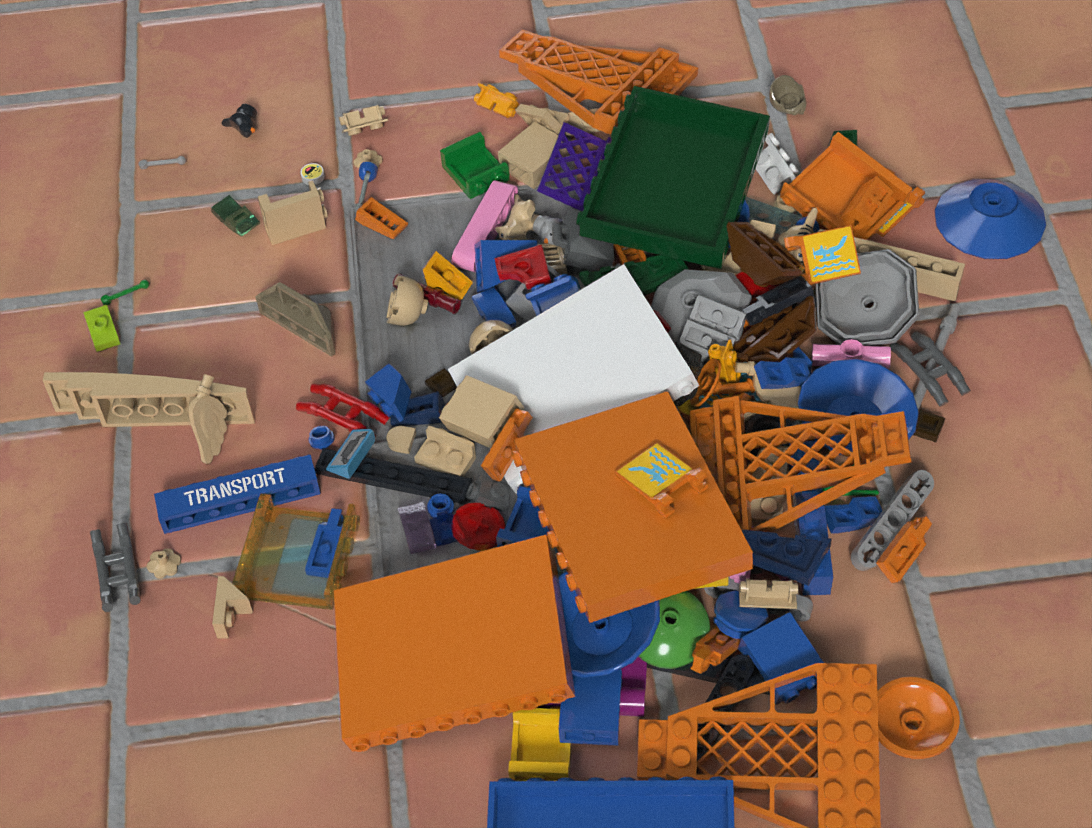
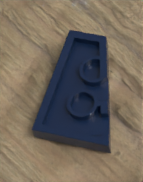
M742 530L753 551V565L807 586L812 581L832 542V538L821 537V541L808 540L803 535L787 538L779 537L777 533Z

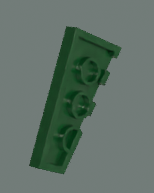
M663 255L646 258V261L634 263V261L624 263L644 296L656 291L657 287L683 270L688 269L683 260ZM602 267L600 271L591 273L583 271L580 272L579 278L586 287L618 267Z

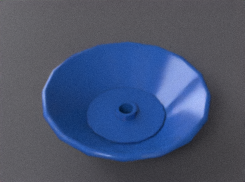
M972 179L956 184L940 197L935 208L936 226L945 240L963 253L983 259H1008L1027 253L1041 241L1046 228L1044 210L1034 196L1016 184L998 179Z
M860 359L832 361L813 371L802 384L798 400L799 409L845 416L858 414L878 416L904 411L908 439L916 431L919 411L913 392L900 376L877 363ZM802 421V424L811 423V422H809V421ZM835 435L830 439L839 443L845 435ZM852 441L845 447L853 452ZM826 444L824 445V447H826L830 451L833 449Z
M567 571L562 573L558 578L572 675L582 678L609 675L633 663L651 644L660 622V600L589 623L585 612L580 614L575 601L576 591H570L565 577L568 574ZM605 625L604 628L598 629L600 626Z

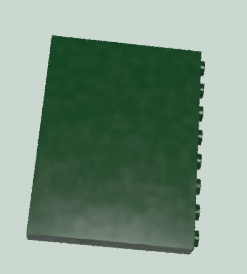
M634 86L631 94L626 95L624 111L620 110L618 126L613 127L611 134L612 141L606 144L605 158L599 161L598 176H594L592 179L591 193H587L584 199V210L578 213L576 225L580 226L579 236L722 269L730 246L727 224L728 222H738L768 134L770 116Z

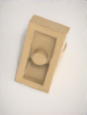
M218 576L212 623L217 638L221 639L229 638L230 627H234L235 624L234 614L253 613L249 599L224 576Z

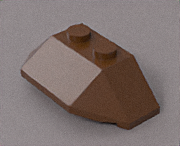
M728 222L727 231L732 261L740 267L742 272L753 279L756 285L761 287L780 285L801 276L804 272L805 266L774 239L761 231L755 230L754 226L749 222Z
M808 296L803 301L783 309L780 313L768 316L762 322L752 326L740 337V340L734 343L733 349L737 353V360L745 363L754 361L757 364L760 361L781 362L817 331L814 297Z

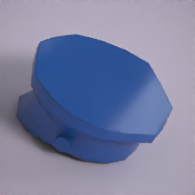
M736 590L720 595L714 605V612L716 614V617L713 619L714 623H716L720 631L732 638L741 639L761 628L768 620L766 608L740 607L739 591Z

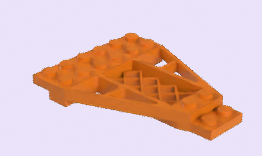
M522 29L499 50V58L518 64L519 73L591 127L606 134H612L613 127L618 126L620 110L624 111L626 95L631 94L634 86L679 96L698 76L697 67L679 62V53L661 47L655 52L576 45L555 37L541 36ZM629 62H638L643 64L641 66H638ZM562 90L573 93L575 96L571 98ZM585 99H590L603 105L594 115L580 105V103Z
M739 396L713 400L712 407L690 410L691 436L741 531L773 532L885 474V467L912 463L904 411L878 416L868 414L845 416L740 400ZM749 412L780 417L781 428L745 434L744 414ZM787 418L811 422L786 427ZM835 435H845L839 443L830 439ZM818 439L811 448L803 444L806 440ZM851 441L853 452L845 448ZM791 444L784 453L777 449L779 445ZM825 444L833 448L826 457L818 453ZM765 448L757 457L750 453L753 449ZM798 449L806 453L799 461L791 458ZM771 453L779 457L772 466L764 462ZM840 453L848 457L841 466L833 462ZM812 458H815L821 463L812 471L806 465ZM747 459L752 461V463L749 466L747 464ZM787 462L793 468L784 475L778 470ZM758 467H761L766 472L758 480L752 474ZM832 487L794 507L793 495L796 492ZM783 494L787 495V511L752 528V500Z
M815 663L668 716V720L639 719L637 780H648L652 777H662L666 780H679L682 777L709 780L712 777H724L727 780H733L734 789H769V810L735 796L734 807L784 828L809 827L774 813L775 790L817 791L818 828H881L877 664ZM812 675L816 676L817 711L815 713H778L775 710V688ZM770 692V709L768 712L714 711L758 694ZM698 724H707L698 732ZM719 725L736 726L726 733ZM750 726L766 727L757 734ZM779 726L795 728L787 735ZM714 727L723 738L711 747L702 737ZM809 727H817V735ZM742 728L753 737L743 748L732 738ZM771 729L783 738L773 749L762 739ZM802 729L813 739L803 749L792 740ZM699 741L708 749V752L697 761ZM727 742L738 751L728 762L717 753ZM757 742L768 752L758 763L747 753ZM787 743L798 753L789 763H786L777 754ZM816 744L817 763L807 755ZM711 756H714L723 765L714 775H710L702 767ZM742 756L753 766L744 776H740L731 767ZM772 757L783 767L774 777L770 776L762 768ZM801 758L813 768L805 777H800L792 769ZM726 771H728L731 775H723V774H724ZM758 771L762 776L752 775ZM786 772H788L792 777H782V776H783Z

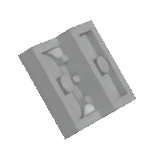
M699 294L678 343L708 356V350L712 344L726 346L730 339L734 346L747 313Z

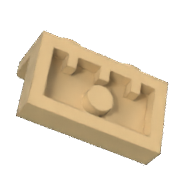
M520 104L515 110L528 126L533 122H537L556 134H559L563 123H567L570 119L567 113L548 108H538L534 105Z
M428 426L426 429L427 439L415 455V463L434 471L464 477L476 459L474 443L465 437L450 434L442 428Z

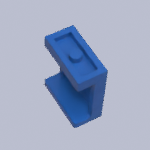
M563 274L554 278V282L546 286L545 284H540L531 288L532 292L527 293L525 296L527 300L531 301L536 316L580 291L581 288L577 278Z
M518 487L517 501L505 529L500 528L496 536L497 547L547 535V532H549L548 527H542L538 516L539 507H534L529 495L530 487Z
M790 612L742 637L738 646L741 654L750 656L765 681L815 663H824ZM812 675L775 688V705L782 701L785 704L792 702L800 695L799 692L806 688L809 690L817 688L816 676Z
M622 669L609 675L582 678L572 675L575 697L566 699L560 706V743L618 746Z

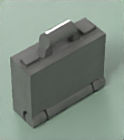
M569 210L563 218V225L555 224L552 227V242L555 246L563 248L564 265L590 271H600V268L613 264L614 248L612 243L579 236L580 226L576 225L578 211Z

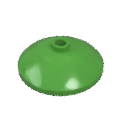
M688 591L660 599V622L651 644L638 657L652 666L664 669L679 668L693 662L692 654L696 643L710 632L708 614L702 603ZM672 617L675 623L668 624L665 618Z

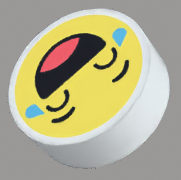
M316 163L305 165L300 172L302 181L307 185L312 180L317 185L325 177L323 167Z

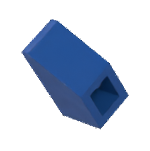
M387 364L365 381L370 389L367 394L375 405L380 403L381 409L388 417L393 415L401 422L405 417L411 390L403 376L393 366Z

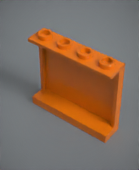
M837 132L832 137L830 146L790 184L786 182L783 184L780 198L786 205L793 207L801 213L802 217H807L813 208H817L816 221L820 229L831 230L852 225L854 237L869 240L908 202L913 188L841 133ZM875 176H878L894 193L873 225L870 226L868 224L862 229H855L856 224L859 223L858 220L851 219L845 222L841 219V216L860 187Z

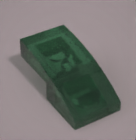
M230 195L211 207V213L241 237L260 224V221L245 206L241 207Z

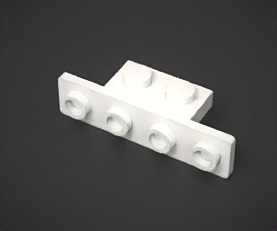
M770 133L769 135L767 134L765 140L768 147L762 150L756 170L769 190L775 195L782 189L785 182L787 184L791 183L801 173L793 163L789 165L787 161L790 157L783 148L778 149L777 145L780 142L773 133Z

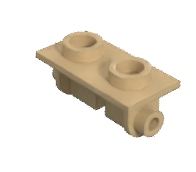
M375 105L362 109L364 118H360L358 110L343 113V116L339 117L341 126H346L342 133L348 132V135L351 136L362 133L361 128L370 126V130L384 127L383 122L388 121V119H382V115H385L384 107Z
M746 578V581H740L739 583L740 607L797 609L796 595L798 594V583H793L792 580L772 581V585H768L767 580H749Z

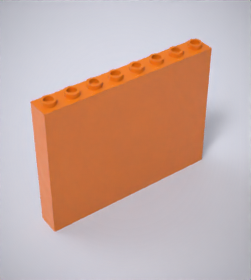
M668 391L514 439L516 451H512L516 467L521 466L523 470L520 471L525 487L530 486L531 491H529L531 502L534 507L538 506L540 509L538 511L542 527H548L547 537L551 548H557L558 553H556L559 567L561 570L566 568L568 574L565 577L570 591H576L575 601L580 614L585 612L589 623L753 569V551ZM657 442L692 468H700L705 471L707 478L703 481L709 485V488L700 494L687 482L671 493L670 496L673 498V502L669 505L674 508L675 512L667 518H664L650 501L615 474V471Z
M547 535L334 590L342 740L352 752L367 751L370 747L382 744L392 745L398 740L420 738L427 733L448 731L455 726L463 724H477L483 719L505 717L512 712L533 710L540 705L562 703L568 698L575 697L555 550L551 548Z

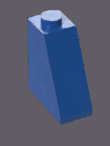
M480 240L474 245L477 293L507 281H500L494 258L537 246V240Z

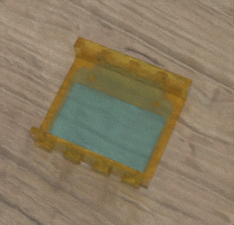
M260 494L232 584L249 600L333 610L335 604L334 590L342 588L341 578L346 576L348 570V561L346 559L348 554L353 552L354 538L352 537L354 531H358L360 525V516L356 515L354 504H349L346 515H343L341 522L343 526L329 577L324 578L306 575L305 567L318 525L322 524V522H328L330 513L274 507L271 495Z

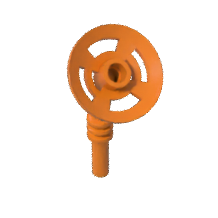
M713 358L698 373L696 380L699 386L690 393V403L698 407L711 395L749 391L754 393L753 377L752 380L747 378L746 382L721 384V381H719L721 362ZM715 367L718 368L717 374L715 373ZM703 395L704 398L699 401V397Z

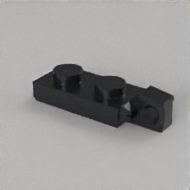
M799 276L756 297L757 301L742 309V311L747 313L745 319L751 326L762 322L768 316L780 313L783 309L797 302L803 301L806 297L814 294L812 286L802 276Z

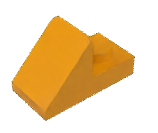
M437 251L434 252L423 268L427 286L433 289L440 287L449 296L459 300L463 299L473 284L467 276Z

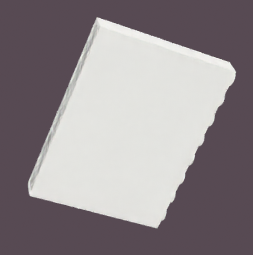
M624 264L448 369L456 386L462 383L465 376L468 375L516 395L524 406V411H528L533 417L524 432L525 436L668 391L672 400L675 401L682 396L690 394L693 389L699 386L689 366ZM513 460L504 477L517 494L518 487L525 486L520 471L523 470L521 466L516 467Z

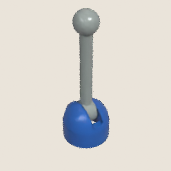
M363 162L360 164L359 177L363 180L359 203L355 206L356 211L363 205L368 182L373 181L377 176L378 167L374 163Z

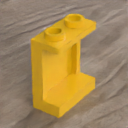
M559 706L551 707L550 709L535 708L533 710L513 712L511 761H509L508 768L509 778L515 781H527L530 778L557 781L560 778H570L571 743H560Z

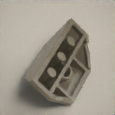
M281 282L255 296L259 313L331 357L335 354L331 312L326 306L317 304L306 294H301Z

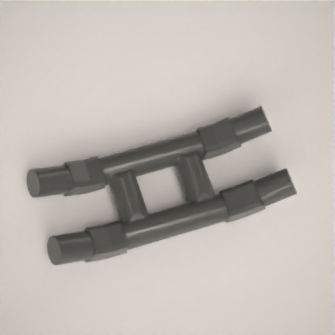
M917 331L912 334V340L924 349L915 355H912V352L907 347L897 342L890 345L891 351L897 354L925 384V387L931 396L934 397L939 407L947 404L949 401L936 381L937 378L947 374L961 396L971 391L958 368L952 365L930 337L922 335ZM933 358L939 366L927 372L920 363Z
M127 523L116 525L122 552L107 556L100 529L90 531L100 586L102 610L104 612L113 610L114 601L111 588L127 584L129 602L132 605H137L141 601L140 585ZM124 562L125 574L109 578L108 566Z

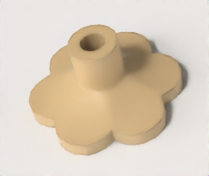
M365 149L358 153L353 163L355 167L359 168L361 163L371 162L379 169L383 159L377 155L376 151Z
M172 549L156 551L150 556L151 561L147 563V570L150 573H154L157 579H162L166 575L173 576L178 571L177 566L180 565L181 558L179 555L174 554Z

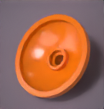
M903 677L886 683L877 691L879 742L889 751L905 758L926 759L941 754L954 742L960 724L959 711L953 698L938 684L923 678ZM908 725H913V726H915L917 729L912 730V729H909L907 726H908Z

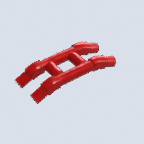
M314 383L310 387L311 393L321 394V396L330 398L323 407L321 404L312 401H298L296 404L297 411L320 416L348 429L350 432L352 430L367 429L365 425L355 420L361 411L371 418H375L383 425H386L390 419L375 404L368 401L365 402L336 389L335 386L324 383ZM339 402L352 406L345 416L333 412Z

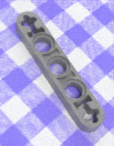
M918 470L908 476L852 551L851 561L856 569L867 571L877 565L876 562L903 525L910 521L933 490L934 479L929 472ZM919 479H920V480L922 481V483H921V486H922V487H921L920 489H918V490L915 491L914 488L917 487V485H918L919 482H920V481H919ZM903 495L911 499V508H907L903 504ZM889 513L897 517V527L890 524L888 520ZM875 532L881 533L884 537L883 545H879L875 541ZM871 549L872 552L866 557L867 562H864L863 553Z

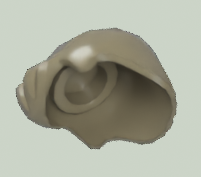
M788 75L779 76L772 82L769 91L771 105L777 111L785 114L803 115L807 103L803 86Z

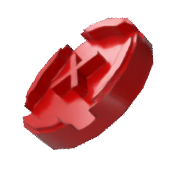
M467 503L459 507L453 516L451 524L452 533L456 540L465 547L478 551L496 547L498 531L500 528L505 529L506 527L504 518L499 511L493 507L491 509L485 507L482 503Z

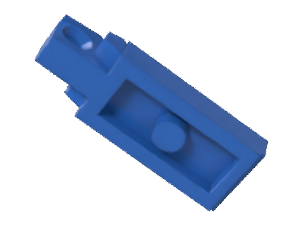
M332 508L328 522H322V524L318 525L305 567L306 575L333 579L347 529L346 525L343 524L342 509Z

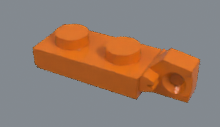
M518 408L514 410L502 431L498 434L489 453L485 456L481 467L493 480L500 482L513 462L512 451H516L514 439L525 436L524 432L533 418L528 411Z
M927 516L915 517L912 521H908L903 525L876 562L891 583L900 582L927 545L923 536L932 526Z
M715 627L696 643L692 654L694 661L691 670L701 674L707 671L710 664L717 666L738 649L741 639L727 636L718 627Z

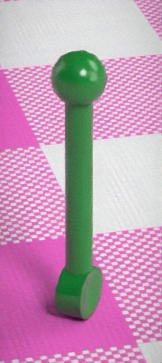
M142 280L140 284L111 296L103 295L101 302L103 305H109L111 300L141 288L147 289L149 282Z

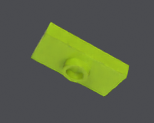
M107 305L83 312L96 352L120 345Z

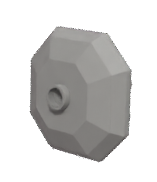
M889 249L857 253L861 270L859 275L816 284L818 329L839 345L850 339L859 341L863 346L896 343L920 317L917 270ZM868 303H874L871 308H866Z
M685 269L656 288L651 308L658 311L672 328L668 335L683 358L710 360L708 355L678 343L694 306L692 304H695L697 296L700 294L740 311L750 306L752 297L734 273ZM746 319L743 321L736 341L740 340Z

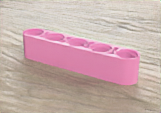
M496 180L491 183L454 249L451 260L452 265L456 268L476 273L474 245L480 240H495L498 235L495 228L503 226L514 205V195L518 194V187L516 185Z

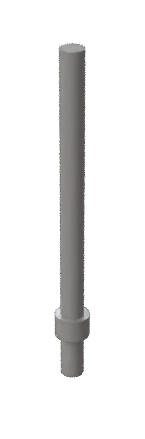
M958 304L951 305L948 315L943 318L940 325L941 331L935 345L942 353L950 334L954 333L957 326L956 319L961 310ZM933 358L928 359L925 370L928 372L936 368L938 363ZM921 380L914 392L918 410L927 391L925 384Z

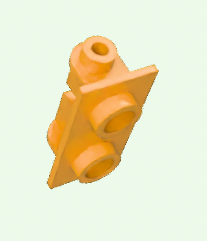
M478 83L481 92L476 93L474 96V101L478 106L491 111L493 105L496 104L493 109L495 113L506 118L514 117L515 110L519 106L516 96L509 92L501 93L490 84L485 86Z
M729 339L726 346L712 344L708 354L710 360L714 358L721 362L719 378L721 384L739 382L741 373L735 372L737 353L733 349L732 341ZM715 367V373L717 374L718 368Z

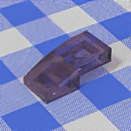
M424 502L398 508L410 554L437 548Z

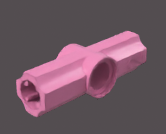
M853 339L846 340L841 345L812 344V366H824L837 360L860 359L877 363L890 369L891 347L863 346L859 341Z

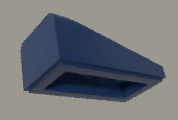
M439 392L411 398L408 402L404 420L399 422L391 415L390 424L392 426L442 423L439 417L445 402Z

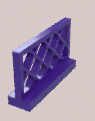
M564 122L537 191L579 211H583L585 196L587 193H591L592 179L594 176H598V164L601 159L604 160L605 147L607 143H611V137L609 136L605 141ZM565 132L574 135L576 140L568 141ZM586 143L598 146V149L590 151ZM580 145L584 153L576 154L573 146ZM566 148L570 156L562 157L559 150ZM587 158L591 166L584 167L580 159ZM574 161L578 169L570 170L566 163ZM560 164L564 172L556 174L552 166ZM581 174L585 182L578 184L574 175ZM567 177L571 185L564 187L560 179ZM554 181L558 189H551L545 186V183ZM575 190L579 201L571 198L567 192Z

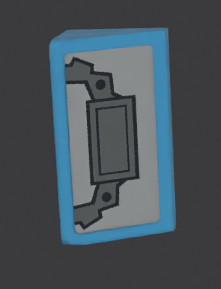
M371 429L352 430L327 466V471L350 479L376 441L374 431Z

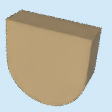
M397 426L390 429L386 437L388 447L392 451L409 454L416 436V428Z

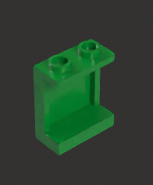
M481 132L440 150L442 167L469 199L487 192L494 180L504 183L510 181L509 165L506 162L500 164L485 147V138Z

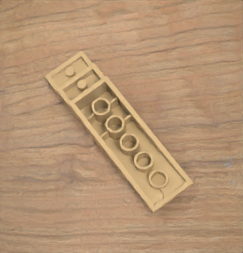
M45 372L43 376V383L55 412H76L79 420L100 419L102 427L191 425L188 414L189 404L198 395L196 388L201 384V381L119 373ZM212 383L210 396L218 399L224 405L227 411L226 418L224 419L226 424H255V417L246 388Z

